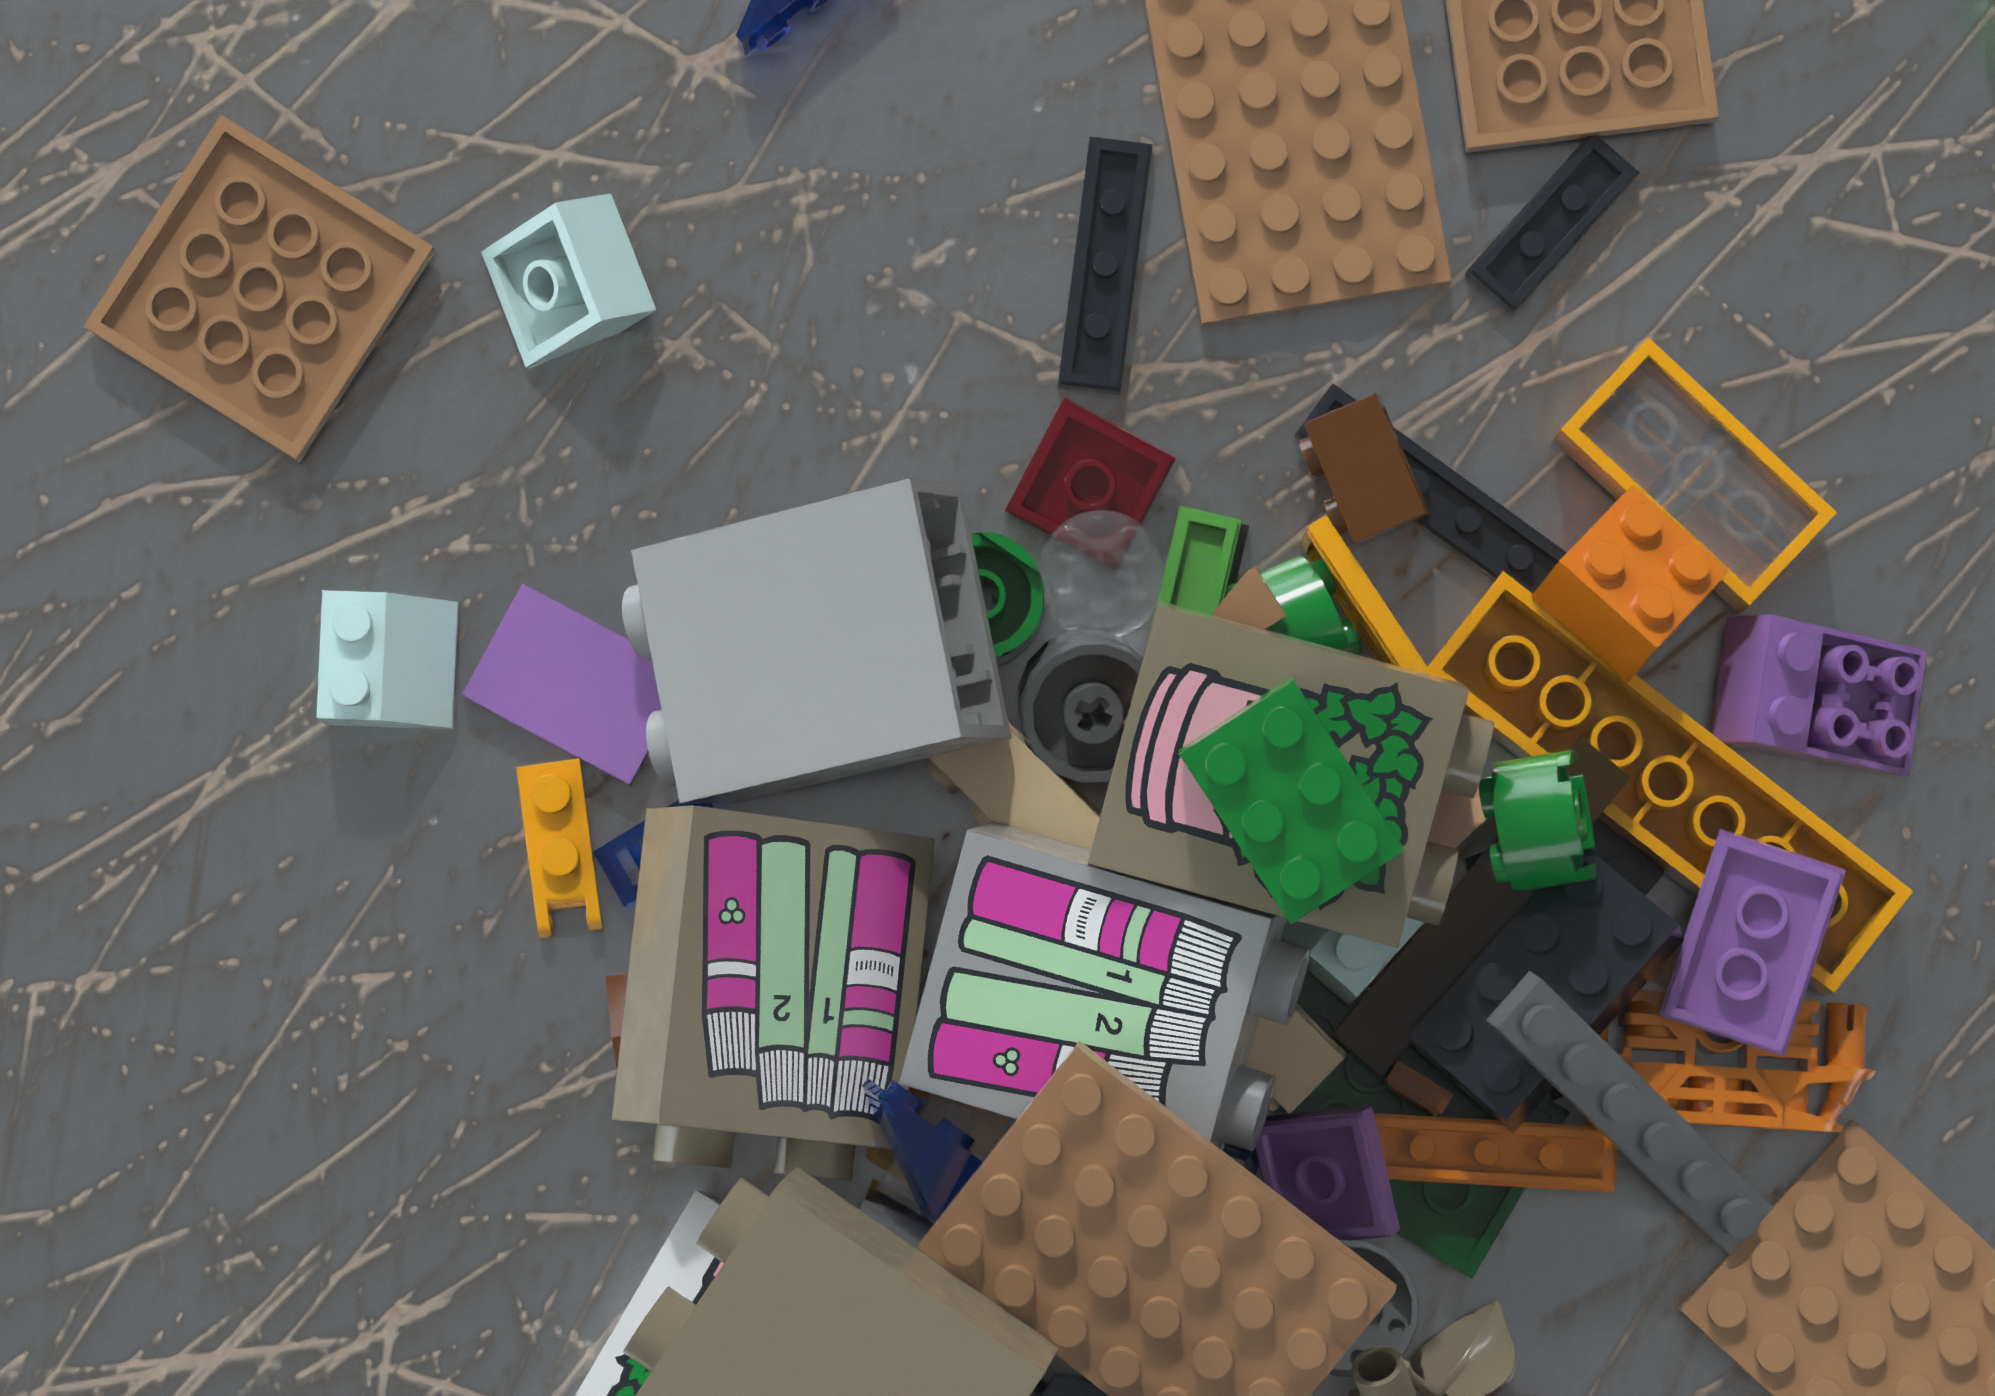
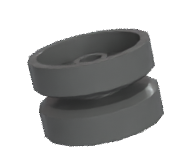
M1099 629L1071 630L1046 641L1027 661L1018 685V714L1035 755L1054 773L1080 783L1110 781L1125 727L1123 721L1128 716L1143 661V656L1124 638ZM1098 696L1100 697V704L1096 710L1092 712L1079 710L1077 705L1081 700L1092 704Z

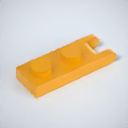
M577 758L516 767L539 938L553 937L554 925L550 911L586 906L587 909L586 920L590 931L603 930V917L582 760Z

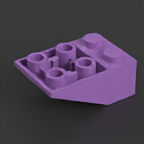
M1772 614L1728 616L1710 733L1728 747L1760 754L1909 776L1927 650Z

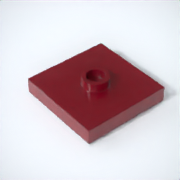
M1065 397L1005 511L1117 570L1177 456Z

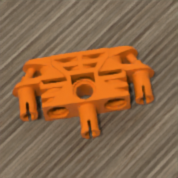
M1640 990L1626 1005L1625 1013H1620L1618 1018V1026L1625 1027L1624 1036L1617 1037V1053L1689 1124L1842 1133L1845 1126L1836 1121L1843 1108L1849 1106L1862 1081L1872 1080L1877 1071L1864 1068L1866 1019L1869 1005L1827 1003L1828 1027L1825 1066H1817L1818 1048L1810 1047L1811 1037H1817L1819 1033V1024H1812V1014L1820 1013V1001H1802L1784 1056L1729 1038L1722 1044L1716 1043L1709 1039L1702 1029L1659 1016L1666 991ZM1608 1027L1600 1035L1606 1043H1608ZM1697 1048L1703 1053L1714 1055L1733 1052L1738 1049L1737 1067L1695 1065V1050ZM1632 1050L1676 1052V1063L1632 1061ZM1757 1058L1800 1060L1799 1071L1756 1069ZM1831 1083L1826 1092L1827 1099L1818 1115L1809 1114V1084Z

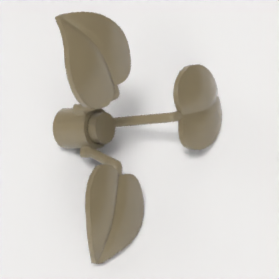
M1495 1301L1457 1320L1428 1340L1416 1352L1411 1362L1403 1360L1400 1352L1391 1346L1379 1345L1366 1349L1356 1357L1352 1364L1351 1372L1357 1388L1352 1389L1349 1392V1396H1417L1416 1390L1423 1396L1497 1395L1510 1383L1517 1367L1515 1346L1509 1333L1501 1304Z

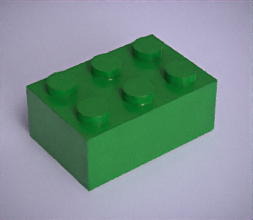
M1292 676L1179 749L1180 757L1290 924L1296 922L1405 851L1402 843Z

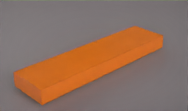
M1374 1113L1389 1180L1615 1192L1617 1147L1595 1126L1523 1122L1512 1133L1498 1120Z

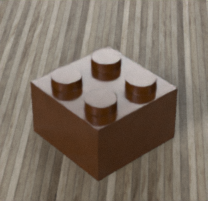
M1377 393L1303 423L1309 437L1298 441L1312 476H1316V478L1324 474L1334 496L1323 502L1332 525L1341 537L1350 533L1353 543L1360 544L1430 514L1383 400Z

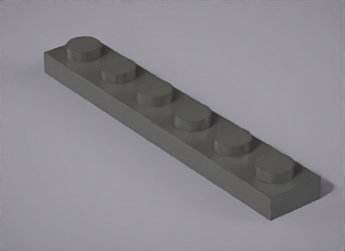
M1531 971L1525 975L1487 1018L1486 1021L1728 1255H1732L1746 1238L1756 1232L1760 1222L1774 1208L1543 979Z

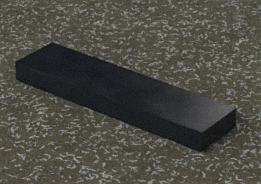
M1092 136L1089 138L1058 388L1121 395L1152 144Z

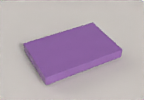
M523 583L462 693V696L630 786H632L649 754L646 740L648 718L653 711L661 709L652 660L642 659L635 652L627 638Z
M1719 829L1659 1011V1016L1784 1056L1841 887L1845 869Z

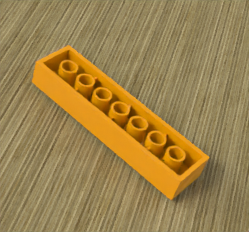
M1503 571L1428 665L1433 676L1463 683L1469 689L1463 714L1493 721L1492 738L1518 758L1567 751L1581 735L1631 776L1630 780L1600 814L1598 819L1633 845L1695 897L1698 896L1719 829L1845 869L1841 887L1808 983L1810 987L1822 996L1835 993L1910 897L1913 890L1636 674L1629 682H1626L1532 598L1530 591Z

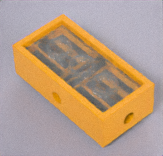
M1649 337L1560 429L1553 440L1616 500L1632 485L1635 486L1724 565L1729 572L1713 590L1739 614L1751 605L1837 514L1828 503Z

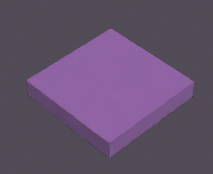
M1372 1106L1266 1116L1260 1137L1255 1146L1262 1181L1338 1240L1351 1241L1386 1238L1400 1231Z

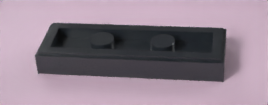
M1598 135L1587 136L1469 267L1465 275L1513 316L1632 184L1640 172Z

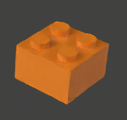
M1632 485L1559 560L1531 597L1626 682H1629L1701 605L1729 570Z

